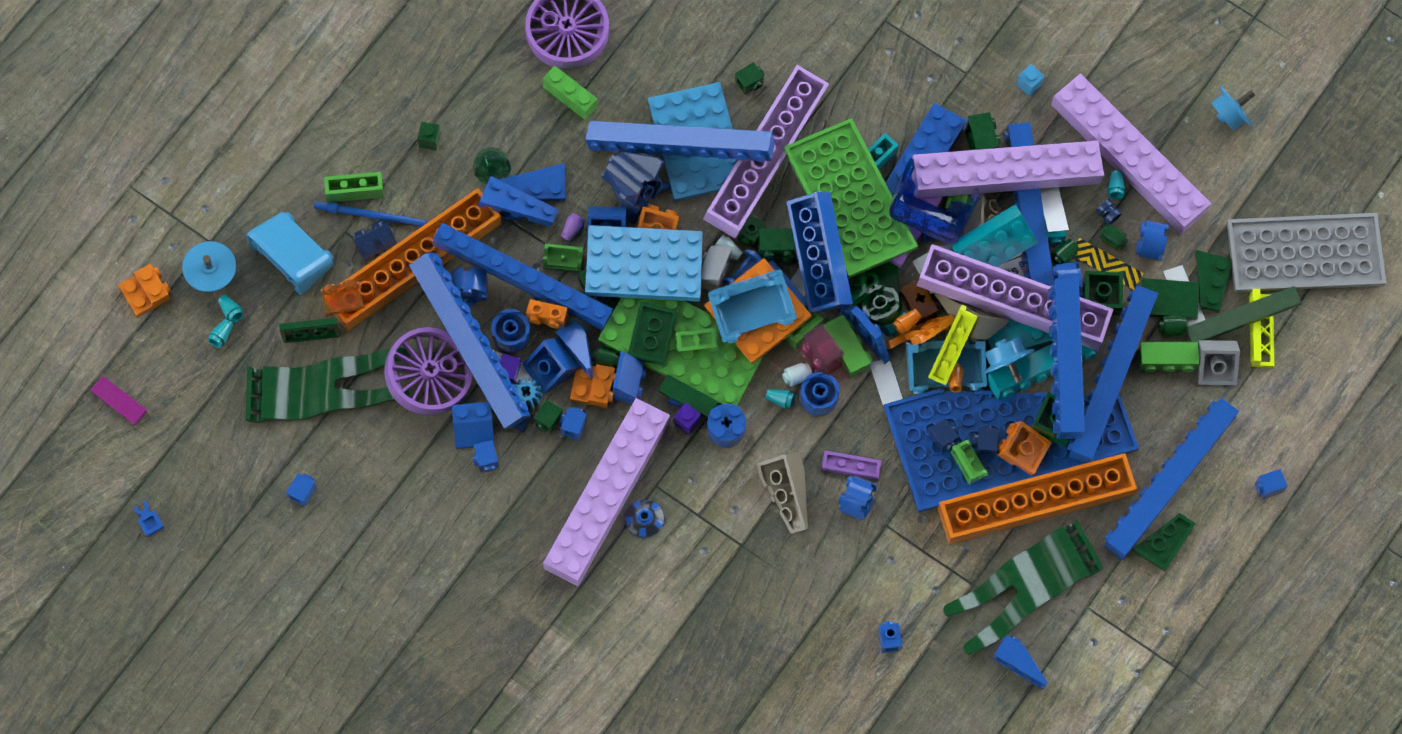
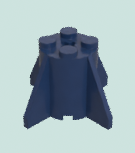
M623 152L618 155L613 154L608 160L609 164L606 170L601 175V178L611 186L621 207H626V217L632 224L636 223L642 208L649 204L647 201L650 198L654 200L659 192L671 189L669 183L658 177L664 163L659 157Z

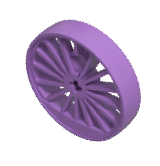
M535 0L528 10L525 21L526 39L535 56L545 64L552 67L556 66L559 69H576L594 61L604 50L609 38L610 29L608 14L600 0H584L588 4L574 19L573 17L580 0L575 1L570 16L567 13V2L564 0L565 17L560 13L554 0ZM550 2L555 12L548 11L542 6ZM592 6L598 11L579 20ZM538 10L543 13L541 18L534 17ZM598 17H601L600 24L583 25ZM551 19L554 23L546 24L545 21ZM531 23L542 24V28L531 29ZM598 29L597 35L584 31ZM551 33L536 41L532 34ZM581 36L594 39L593 45H591ZM555 38L545 50L538 46ZM570 38L580 56L571 57ZM567 39L568 58L560 57V54ZM576 39L589 48L590 51L583 54ZM561 40L556 56L549 54L551 49Z
M431 327L414 329L400 337L390 349L384 369L386 385L393 398L407 410L422 415L441 414L451 410L452 405H458L467 394L473 377L472 372L449 333ZM420 337L429 338L427 360ZM433 338L443 341L434 360H431ZM415 339L421 359L408 345L407 341ZM445 344L454 349L449 355L436 362ZM403 346L416 362L398 353L396 350ZM458 354L462 362L457 363L456 359L452 356ZM394 357L412 367L395 365ZM443 363H449L452 369L446 370L443 367ZM463 366L465 369V375L453 373L457 367ZM397 371L411 372L413 374L398 377ZM418 377L402 389L400 381ZM443 377L464 380V386L461 388ZM422 380L412 399L404 394L405 391ZM425 382L424 402L422 404L414 400ZM441 383L460 394L453 399ZM429 384L436 405H427ZM435 385L449 402L440 403Z

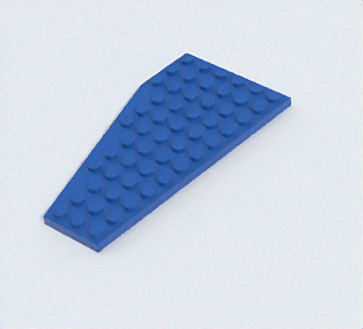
M937 389L883 404V409L918 513L938 508L939 502L1085 464L1068 457L1070 450L1067 448L1071 439H1069L1066 448L1052 442L1034 475L1028 474L1017 465L1009 464L997 454L996 457L977 455L983 467L987 470L988 476L969 485L953 458L951 450L940 452L928 435L930 427L946 418L951 426L954 425L958 430L959 437L956 444L969 439L976 453L977 445H973L974 433L977 434L979 427L989 425L997 428L998 444L1001 440L1007 438L1008 433H1006V430L1012 423L1022 421L1032 428L1047 393H1014L1007 399L997 400L992 391L975 390L974 392L960 391L954 393L944 391V389ZM1119 395L1092 462L1139 450L1123 401ZM1084 396V405L1089 406L1091 400L1087 399L1088 396Z

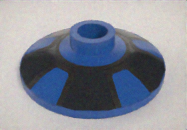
M638 500L631 504L626 511V526L631 533L638 537H651L658 533L663 526V511L657 503L651 500ZM647 514L648 518L642 519L641 515Z

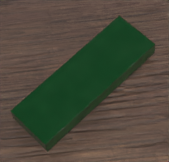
M668 374L658 390L659 393L681 405L689 404L701 416L707 419L711 410L718 404L717 400Z

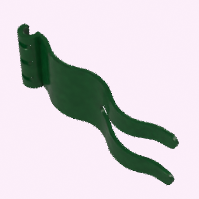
M399 347L396 350L407 358L411 356L404 347ZM391 348L366 355L331 358L305 367L263 366V369H254L252 366H247L245 420L253 423L265 422L267 419L284 421L304 420L331 411L358 409L395 401L388 387L374 390L335 388V383L338 380L363 375L385 366L386 358ZM394 357V362L402 361V360H400V359ZM252 377L262 378V381H254ZM409 390L404 392L408 397L410 396ZM251 394H253V395H262V397H261V398H253V397H251ZM250 411L261 412V414L253 415L250 413Z
M1075 520L1067 527L1062 526L1032 547L1007 561L977 589L946 604L943 608V613L945 616L950 617L989 602L1009 587L1016 589L1015 597L989 626L964 644L963 651L971 655L997 642L1012 631L1036 608L1061 594L1081 579L1097 574L1104 567L1078 520ZM1075 530L1078 531L1076 535L1069 537L1068 534ZM1085 545L1087 549L1078 553L1077 549ZM1094 561L1095 565L1087 569L1085 565Z

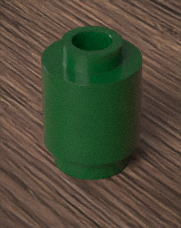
M1106 225L1099 236L1102 242L1117 251L1120 248L1124 249L1129 240L1126 238V233L1112 225Z
M1072 239L1062 242L1051 253L1052 261L1056 265L1069 263L1078 254L1079 246Z
M1162 317L1161 321L1158 322L1159 332H1162L1163 336L1182 335L1184 332H1187L1186 317Z
M599 347V350H594L592 361L596 362L595 366L598 364L617 369L620 354L615 350Z

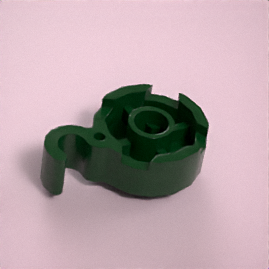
M866 273L865 277L866 283L869 285V296L862 302L863 310L868 314L869 320L873 324L885 326L893 323L902 311V303L898 293L893 288L884 287L876 273Z

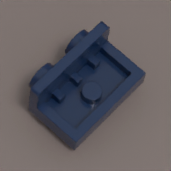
M377 221L371 225L372 228L358 230L354 233L355 236L351 237L363 260L397 244L387 222Z

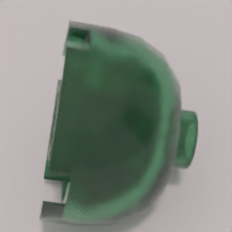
M489 147L476 154L473 160V171L475 177L481 183L487 184L491 176L496 179L507 178L511 172V164L505 152L499 148Z

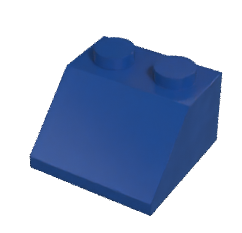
M588 206L587 248L589 225L626 227V207Z
M558 337L544 340L522 364L532 379L537 382V386H541L543 394L569 379L579 368Z
M625 352L620 354L613 385V400L633 403L636 398L641 399L643 387H640L641 380L645 381L647 369H644V362Z
M489 402L452 405L456 449L473 448L474 444L493 440L494 444L492 408Z

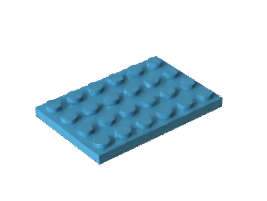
M720 82L648 98L654 125L733 129ZM662 154L674 202L719 192L738 159L724 160L712 157L666 156Z
M589 225L585 295L700 301L703 231Z

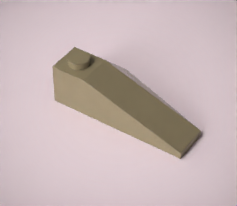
M998 192L972 194L964 221V235L1002 213V208L998 206L996 200L999 197Z
M934 293L949 315L953 314L954 318L961 304L967 306L966 311L978 316L968 339L978 341L979 339L987 340L1008 323V320L1000 315L988 313L972 305Z
M800 451L756 463L761 482L771 493L772 496L770 498L773 503L776 502L780 515L790 533L808 529L805 470Z

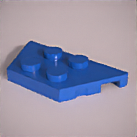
M847 305L838 309L841 315H844L847 320L850 319L854 330L884 364L889 362L891 359L881 334V329L878 325L871 323L868 314L863 309L860 310L858 306Z

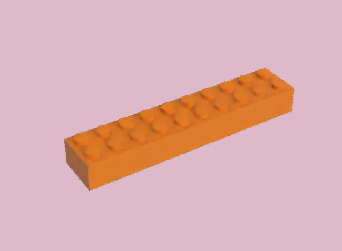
M479 188L323 295L325 304L347 332L418 283L409 265L425 253L437 254L442 260V265L455 257L433 246V238L441 223L476 240H480L501 225V216L497 211H493L492 207L484 206L483 208L477 206L483 194Z
M1123 453L939 502L938 512L948 544L950 545L1134 496L1137 487L1126 454Z

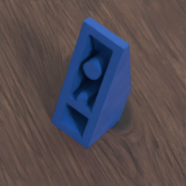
M573 320L564 328L556 331L558 339L587 376L592 379L594 375L589 341L586 335L588 331L583 324L579 325L576 320Z
M1006 635L994 654L993 660L1044 690L1048 682L1024 645L1021 644L1018 638Z

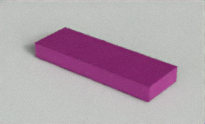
M104 376L90 389L94 395L134 426L147 413L143 406Z

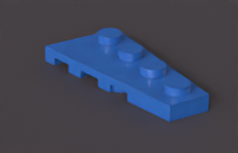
M565 163L499 179L540 201H565Z
M492 176L489 178L477 205L483 208L484 206L492 207L493 211L501 212V210L506 211L514 217H527L528 221L549 227L553 224L558 209Z

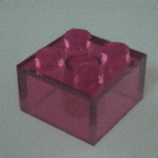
M822 323L803 335L801 353L805 359H810L813 363L812 367L815 372H823L829 375L842 366L844 352Z

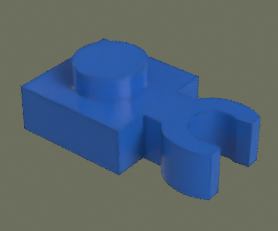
M143 501L144 510H138L137 506H134V510L137 515L142 516L137 521L148 538L164 529V526L155 510L149 513L150 507L146 501Z

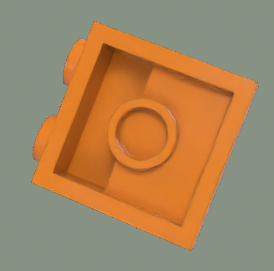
M648 204V207L642 208L637 228L677 230L681 216H677L676 211L666 209V212L658 211V206Z
M151 263L134 272L133 277L118 284L137 318L171 300L168 294L171 292L166 282H161L159 278L162 275L157 266L153 268Z
M530 299L526 317L531 323H544L556 329L564 328L567 325V307Z
M596 364V366H592L594 378L590 379L579 366L575 373L570 401L608 408V403L613 401V391L611 390L616 376L615 368Z
M1022 421L1012 423L1006 430V433H1008L1007 438L1001 440L998 444L999 452L997 455L1009 464L1017 465L1028 474L1034 475L1052 442Z

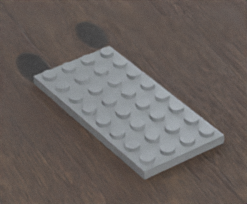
M1377 213L1227 220L1235 293L1251 292L1252 289H1260V292L1282 291L1295 286L1296 290L1386 285Z

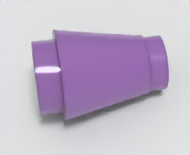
M572 213L571 216L567 217L560 237L570 242L584 227L583 223L585 220Z

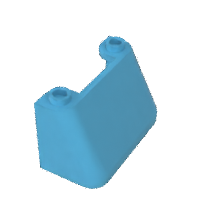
M280 212L250 230L246 237L249 246L255 252L258 250L260 254H263L286 276L287 281L296 286L294 290L301 296L334 267L332 261L334 257L328 250L324 251L294 222L295 219L289 212Z
M782 270L771 271L708 293L723 342L733 343L739 340L738 337L741 336V333L775 322L786 326L792 324L793 320L797 319Z
M946 338L928 339L922 344L915 345L912 344L911 340L905 341L909 390L913 391V394L925 393V390L928 388L949 387L948 381L944 385L928 378ZM967 339L956 362L964 369L962 386L970 387L971 390H982V387H987L984 339H979L978 341Z

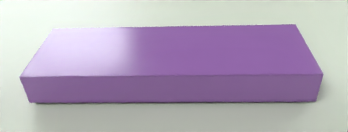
M824 450L821 470L878 481L882 460Z

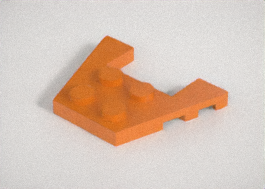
M953 314L931 318L914 326L907 334H897L892 340H885L886 348L891 349L906 340H911L913 345L922 344L936 336L937 333L949 329L955 318Z

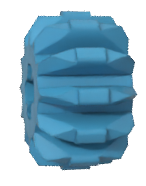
M526 378L525 382L519 379V385H513L518 389L520 399L533 410L534 404L539 405V399L543 397V394L540 392L541 386H536L537 382L535 380L529 383V378Z

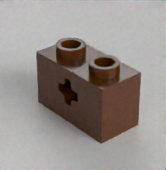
M919 279L901 287L899 290V296L908 312L916 309L922 316L915 325L937 317L939 309L936 300L931 299L930 291L917 286Z

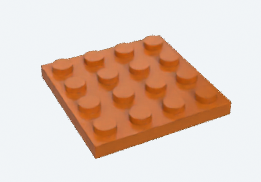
M763 258L732 284L774 271V269ZM788 286L787 289L797 319L793 320L792 324L786 326L775 322L741 333V336L738 337L739 340L734 342L751 364L755 363L812 317ZM709 301L704 306L715 319L713 309Z

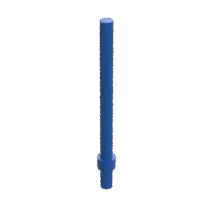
M315 201L314 209L326 210L332 214L343 213L419 227L427 224V220L341 206L335 202L324 203Z

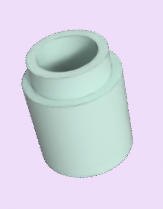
M799 363L784 369L785 373L782 376L784 382L792 387L803 383L806 377L812 374L808 363Z

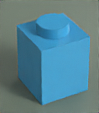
M1030 64L1018 76L1016 85L1030 97L1042 86L1045 76Z

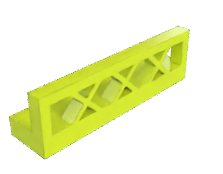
M1252 289L1249 295V303L1272 294H1260V289ZM1273 316L1266 318L1269 320V324L1265 328L1261 326V320L1250 324V367L1274 368ZM1263 333L1269 338V343L1265 346L1261 343V334ZM1263 351L1269 356V362H1261V353Z
M962 304L928 378L946 385L978 317L966 311L967 306Z

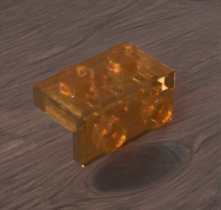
M347 280L343 284H328L321 288L326 316L364 308L359 281Z

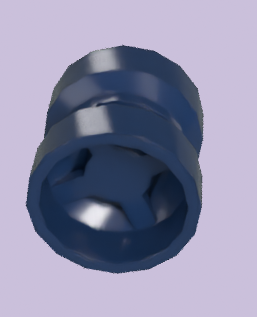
M1110 199L1103 202L1095 211L1104 218V222L1107 225L1113 224L1122 215L1118 209L1113 207Z

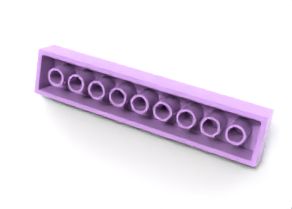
M796 65L756 130L773 133L775 145L771 161L738 160L707 210L703 220L731 237H737L786 156L783 150L784 146L795 142L829 83Z
M1081 73L1054 95L1051 106L1087 141H1098L1100 154L1116 170L1121 171L1123 177L1180 234H1183L1208 212L1211 202Z
M1098 141L913 155L910 162L915 198L1100 184L1104 177Z
M931 245L917 286L1049 333V327L1052 326V319H1049L1048 314L1049 308H1051V300H1048V289H1050V286L936 245ZM1080 297L1081 345L1099 350L1113 312L1112 308Z
M637 398L634 400L544 560L545 570L576 586L580 585L670 423L669 414Z

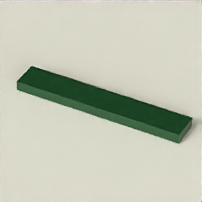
M1295 286L1188 326L1187 331L1192 342L1211 340L1302 304Z

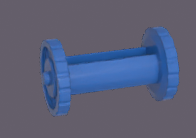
M746 249L744 252L746 260L731 278L724 277L722 279L724 286L732 284L735 278L742 276L761 261L762 257L754 251Z

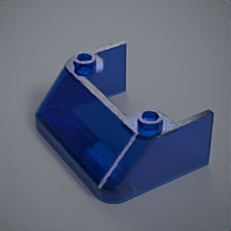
M910 158L897 183L889 207L890 216L894 220L946 244L956 243L980 199L979 189H974L967 204L961 201H954L945 211L913 196L916 184L910 177L915 169L914 159Z

